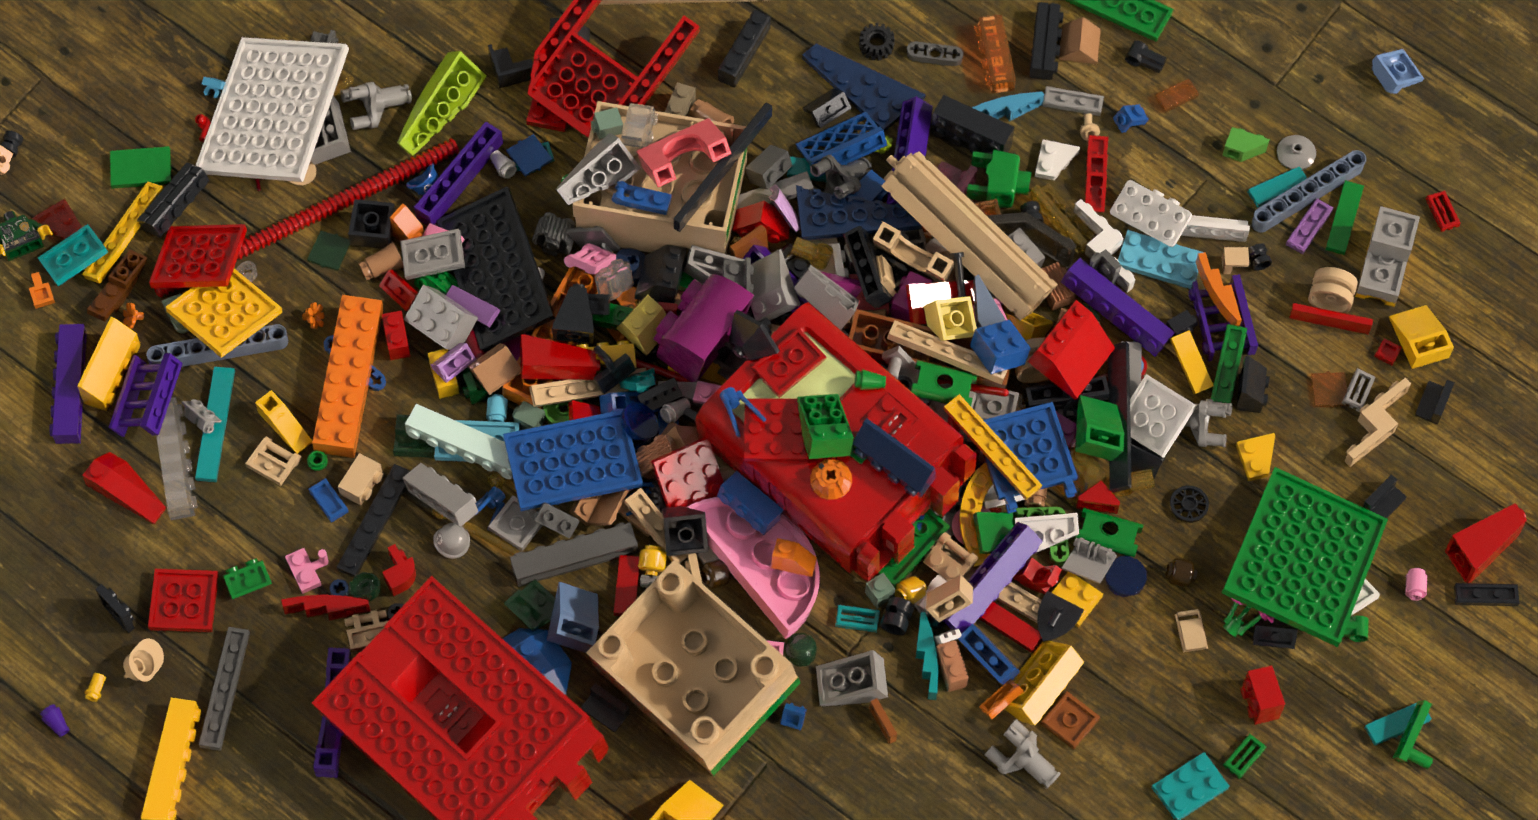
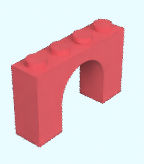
M709 118L636 151L641 167L657 187L676 180L671 161L683 153L701 151L712 162L731 154L726 137Z

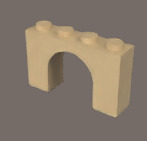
M882 222L873 238L875 247L937 282H946L954 269V261L938 252L931 254L905 239L901 235V231L885 222Z

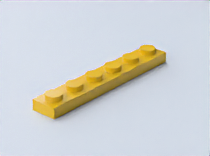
M147 181L103 245L108 253L89 265L82 273L85 279L99 284L103 281L141 227L137 219L164 189L163 186Z
M960 394L944 406L943 410L1025 500L1041 489L1042 484Z

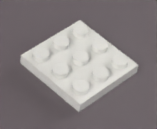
M1146 374L1130 399L1131 437L1164 458L1197 405Z

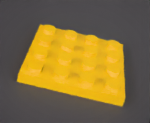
M234 268L228 286L192 287L167 305L166 312L222 358L280 315L282 307Z

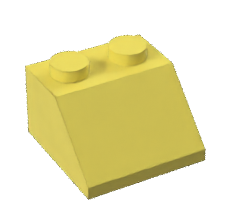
M647 295L616 329L647 356L658 344L653 338L657 333L656 328L666 316V313L653 298Z
M970 296L935 300L924 305L927 326L941 341L973 337L977 327Z

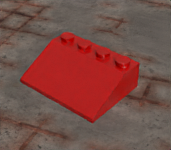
M1075 300L1027 362L1076 400L1115 347L1093 313Z

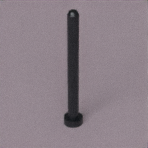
M964 252L950 254V259L954 260L958 298L966 297L961 259L964 257Z

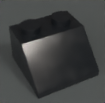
M1245 356L1240 371L1236 410L1261 413L1262 407L1267 405L1268 394H1264L1265 388L1269 386L1270 376H1266L1267 368L1250 356Z

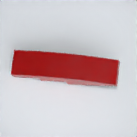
M1089 135L1085 203L1090 204L1094 212L1104 213L1108 137Z
M307 595L281 599L285 615L304 610L307 618L328 613L330 621L354 614L371 612L368 600L350 596Z

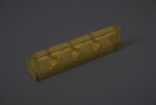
M1049 183L1042 188L1036 185L1031 189L1030 199L1039 202L1041 212L1079 255L1083 253L1089 242L1082 235H1087L1090 241L1096 236ZM1048 191L1053 196V200H1051L1045 192ZM1058 207H1062L1065 210V215ZM1070 221H1075V222H1076V224L1078 225V226H1077V229L1074 227V225H1073Z

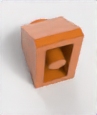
M402 204L390 216L393 237L399 241L423 236L422 224L406 205Z
M777 538L772 555L771 568L812 577L817 557L798 542Z

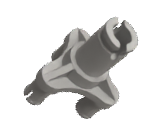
M368 82L357 87L341 90L343 102L359 99L363 101L367 111L366 116L350 118L352 130L366 127L370 129L377 128L384 108L411 103V91H407L409 89L408 84L380 89L374 82Z
M1212 399L1201 400L1199 404H1195L1197 407L1185 426L1191 427L1199 446L1225 447L1226 434L1208 433L1207 429L1210 416L1223 418L1226 415L1231 416L1232 403L1214 402Z
M1018 719L1003 734L1017 747V751L1010 758H1006L993 745L984 754L998 767L997 770L1002 774L1024 768L1040 784L1043 783L1046 789L1061 774L1059 771H1055V767L1037 752L1039 750L1036 743L1037 735L1024 727Z

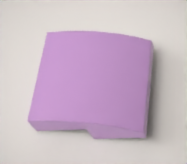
M775 184L770 188L773 194L769 196V199L789 227L797 232L800 229V218Z

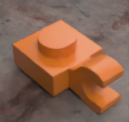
M39 272L31 274L34 287L29 288L35 309L55 303L49 282L43 284Z

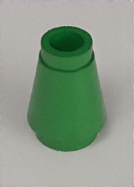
M864 369L856 371L854 381L856 388L860 390L885 388L886 376Z

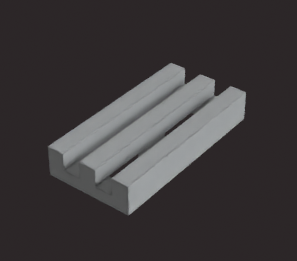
M1357 368L1342 404L1346 405L1347 403L1350 408L1353 409L1355 407L1357 408L1356 411L1359 412L1365 404L1375 376ZM1361 375L1362 377L1351 400L1349 399V397L1352 393L1358 376ZM1367 378L1369 381L1360 402L1357 403L1356 400Z

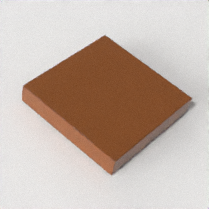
M760 225L731 245V256L743 259L753 245L764 246L768 249L766 228Z
M1067 691L1044 717L1041 725L1074 750L1100 720V716Z

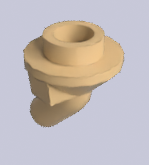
M1084 114V126H1081L1080 129L1081 137L1088 141L1089 135L1099 136L1100 134L1099 127L1092 123V114Z

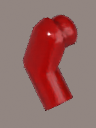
M198 114L195 117V122L202 130L199 140L204 143L211 121L207 116Z

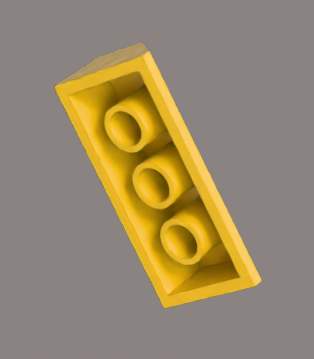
M110 317L77 386L84 404L107 411L109 405L114 403L117 388L122 386L124 374L129 369L132 357L140 348L137 333L113 317Z
M1054 641L1042 642L1021 668L1020 673L1013 679L1024 692L1004 710L1021 722L1036 725L1061 691L1066 688L1068 682L1079 671L1084 661L1071 645Z

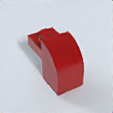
M395 544L388 547L389 556L395 566L382 572L384 581L393 597L409 589L416 578L413 558L407 559L402 549L398 550Z
M1030 557L1026 561L1025 566L1013 578L1031 590L1046 593L1050 587H1053L1058 582V576L1062 569L1057 565L1044 567L1034 558Z

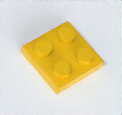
M1067 572L1052 591L1053 594L1084 609L1082 616L1075 625L1078 628L1103 597V593L1070 572Z

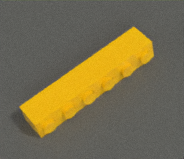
M172 697L170 699L141 816L142 820H175L176 818L175 804L181 798V789L179 788L181 782H184L186 778V769L184 768L186 762H189L191 757V749L189 747L190 743L195 740L196 729L194 727L195 723L199 722L201 716V709L198 708L196 701Z

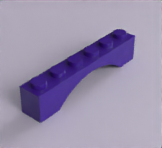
M328 649L325 688L351 662L350 649ZM323 716L315 753L314 771L316 777L337 778L343 734Z

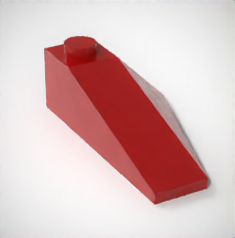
M111 452L94 459L82 475L86 486L152 524L157 522L166 509L164 504L128 462Z

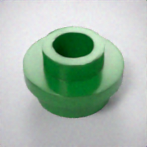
M313 451L307 458V464L310 469L320 471L327 466L328 458L321 451ZM315 460H321V462L318 464L314 463Z

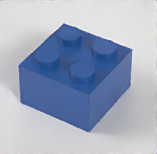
M1010 319L975 329L970 343V347L990 374L1025 365L1031 349Z

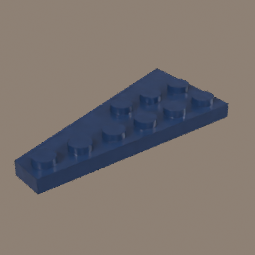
M815 44L802 55V59L834 89L844 91L848 101L861 113L867 112L875 124L881 127L884 132L900 120L903 101L915 96L922 100L925 99L926 94L821 45Z
M796 185L802 241L844 237V233L857 226H862L870 234H876L882 222L889 224L899 231L922 229V225L900 204H885L880 200H875L874 202L852 195H846L844 198L839 199L834 193L821 192L820 189L814 188L813 190L803 189V186Z

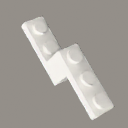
M1080 199L1075 204L1073 213L1097 235L1087 244L1085 254L1091 258L1096 252L1100 253L1106 249L1113 255L1122 246L1123 237L1117 229H1113L1104 217L1094 212L1090 204ZM1121 266L1116 283L1128 293L1134 286L1135 278L1129 270H1125Z

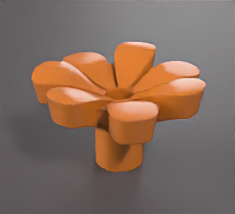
M316 302L311 303L310 308H307L302 315L303 320L310 323L312 329L324 326V322L321 320L325 317L324 313L321 312L323 306L321 304L317 305Z
M127 303V310H123V316L126 317L123 320V324L133 329L136 320L144 319V313L138 312L135 309L134 303Z

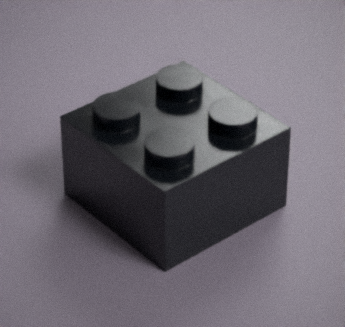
M354 199L348 232L350 246L383 249L389 245L393 235L390 216L395 212L394 203Z

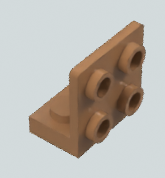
M628 490L575 500L569 512L585 526L611 525L626 499Z

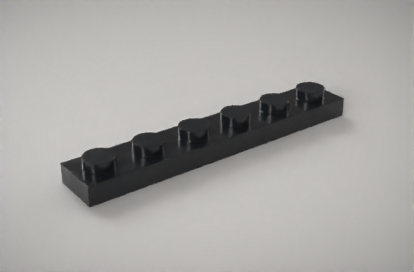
M396 464L393 465L336 567L338 571L353 578L357 577L406 489L403 477L410 470Z

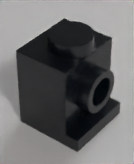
M1186 310L1168 320L1166 326L1175 332L1172 337L1189 330L1192 335L1194 328L1198 326V321L1194 315H1191Z

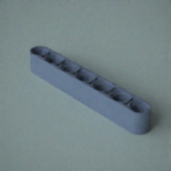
M1359 150L1352 151L1259 207L1254 212L1251 222L1252 228L1256 232H1265L1310 205L1316 198L1319 199L1341 186L1345 180L1349 181L1356 177L1364 168L1366 162L1365 154Z
M275 324L262 327L222 358L198 338L152 346L148 349L146 356L149 364H161L164 353H171L172 355L181 353V355L175 357L183 363L182 367L281 350L288 345L289 340L285 327ZM278 335H282V337L279 339L274 338ZM256 339H262L260 342H254ZM201 349L200 352L194 353L195 350ZM157 356L161 357L158 360H153Z

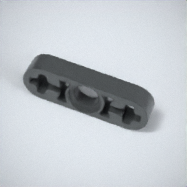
M914 41L907 47V57L915 62L958 66L962 63L963 51L956 46ZM914 49H918L917 54L913 53ZM936 50L940 53V56L932 57L929 53ZM953 54H956V59L952 58Z

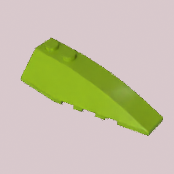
M461 51L448 52L419 96L397 144L411 156L417 153L430 141L434 134L442 130V127L447 122L452 121L460 110H464L468 106L487 75Z

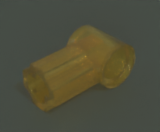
M797 237L790 253L809 260L813 267L823 270L826 269L830 261L833 248L826 243L814 244Z
M1152 469L1131 472V489L1115 492V495L1125 497L1137 490L1154 488Z

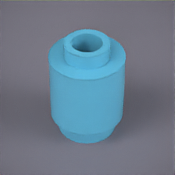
M494 394L487 399L486 419L488 421L504 422L507 419L508 400L503 395Z

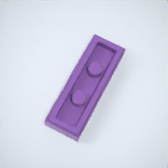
M1316 198L1287 240L1286 245L1304 254L1332 213L1333 207Z
M454 285L451 286L446 294L453 301L477 316L478 322L489 328L500 312L497 307Z

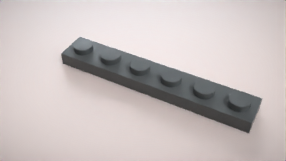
M228 627L199 742L200 748L221 751L250 636L249 630Z

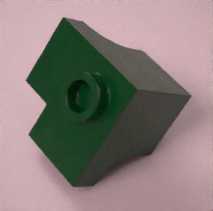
M468 368L461 372V378L465 386L462 387L465 399L469 398L472 405L485 401L494 395V392L490 395L487 393Z

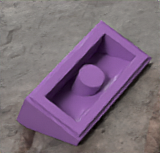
M459 343L432 363L431 367L447 383L474 362L476 358L467 343Z

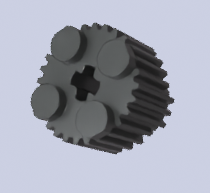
M546 212L544 217H541L538 221L532 243L535 245L539 244L538 246L543 248L542 251L548 255L557 256V253L569 255L574 240L566 232L567 229H576L574 227L575 222L569 218H557L555 214Z

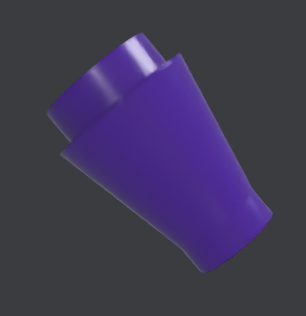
M55 704L50 705L40 713L42 716L41 720L59 737L64 736L70 731L60 708L56 707Z

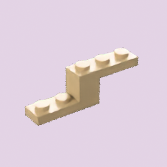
M1406 378L1400 382H1394L1389 387L1388 392L1380 393L1374 399L1375 402L1371 405L1366 404L1359 411L1358 422L1369 433L1362 438V442L1359 445L1354 444L1346 451L1345 462L1349 467L1395 432L1398 423L1385 409L1408 392L1411 383Z

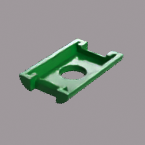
M920 360L916 361L915 369L919 370L917 384L913 383L911 386L912 393L917 397L948 404L960 394L971 406L973 398L969 397L971 383L975 384L977 375ZM945 374L951 377L953 381L950 388L940 387L937 383L938 376Z
M1083 508L1081 517H1084L1085 521L1082 530L1079 529V535L1075 536V539L1082 537L1084 540L1090 541V544L1095 542V547L1097 544H1100L1105 548H1111L1113 552L1135 558L1138 545L1134 544L1137 532L1142 533L1144 524ZM1106 522H1112L1117 525L1118 532L1114 535H1108L1103 531L1102 526Z

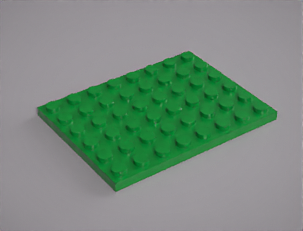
M1274 467L1221 593L1338 647L1388 519Z

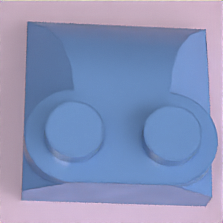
M1404 49L1376 55L1372 60L1374 75L1389 93L1396 94L1402 88L1424 80V77Z

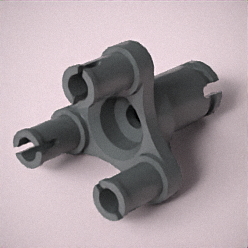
M826 155L821 158V161L810 166V172L815 177L825 172L826 187L823 192L834 193L837 198L842 199L848 194L860 191L861 183L859 180L870 171L867 168L872 166L864 157L848 165H841L832 155Z

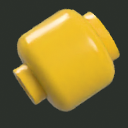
M646 545L645 549H642L639 553V569L645 571V575L657 576L658 572L665 570L666 552L660 546Z
M911 576L897 584L895 597L906 599L914 605L926 595V584L919 578Z

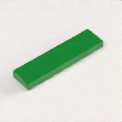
M1345 180L1325 250L1345 255L1364 185Z
M1227 324L1211 399L1214 402H1232L1247 334V328Z

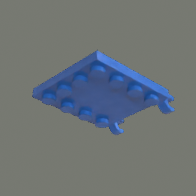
M1053 402L984 420L1042 484L1041 489L1063 484L1066 497L1075 496L1077 491L1073 481L1077 480L1078 476ZM983 454L998 501L1005 500L1008 514L1016 512L1018 507L1014 496H1018L1020 493Z

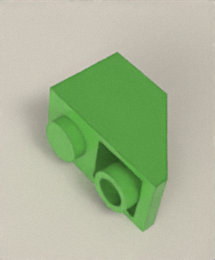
M1232 127L1222 156L1239 162L1265 153L1270 139L1259 134L1255 135L1246 132L1241 128Z

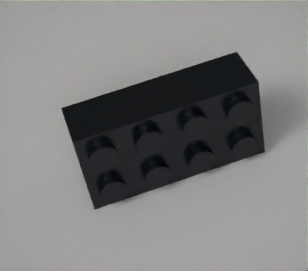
M943 95L933 112L931 133L938 138H944L952 142L955 146L964 147L971 153L974 151L993 154V150L1009 152L1012 147L1015 127Z

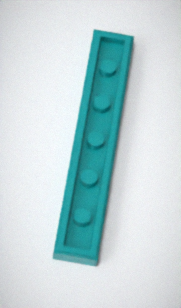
M214 367L207 409L213 411L222 421L214 423L212 433L203 432L195 476L196 481L217 482L235 376L234 368Z

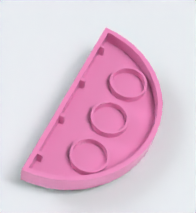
M719 497L705 499L688 506V508L705 512L708 546L727 565L731 574L785 639L794 634L807 619L818 594L820 580L818 561L816 560L813 576L809 577L771 568L772 555L776 540L780 538L798 542L816 556L805 534L782 514L780 521L763 535L760 531L755 530L744 518L739 517L731 507L722 503Z

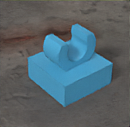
M203 77L202 84L207 86L204 89V95H209L210 90L213 89L215 91L214 98H219L221 95L220 89L223 90L226 82L212 77Z

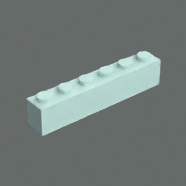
M415 405L405 423L406 433L414 439L420 438L432 447L438 446L451 455L457 454L463 457L469 463L475 462L488 471L494 470L506 479H513L504 441L423 406Z

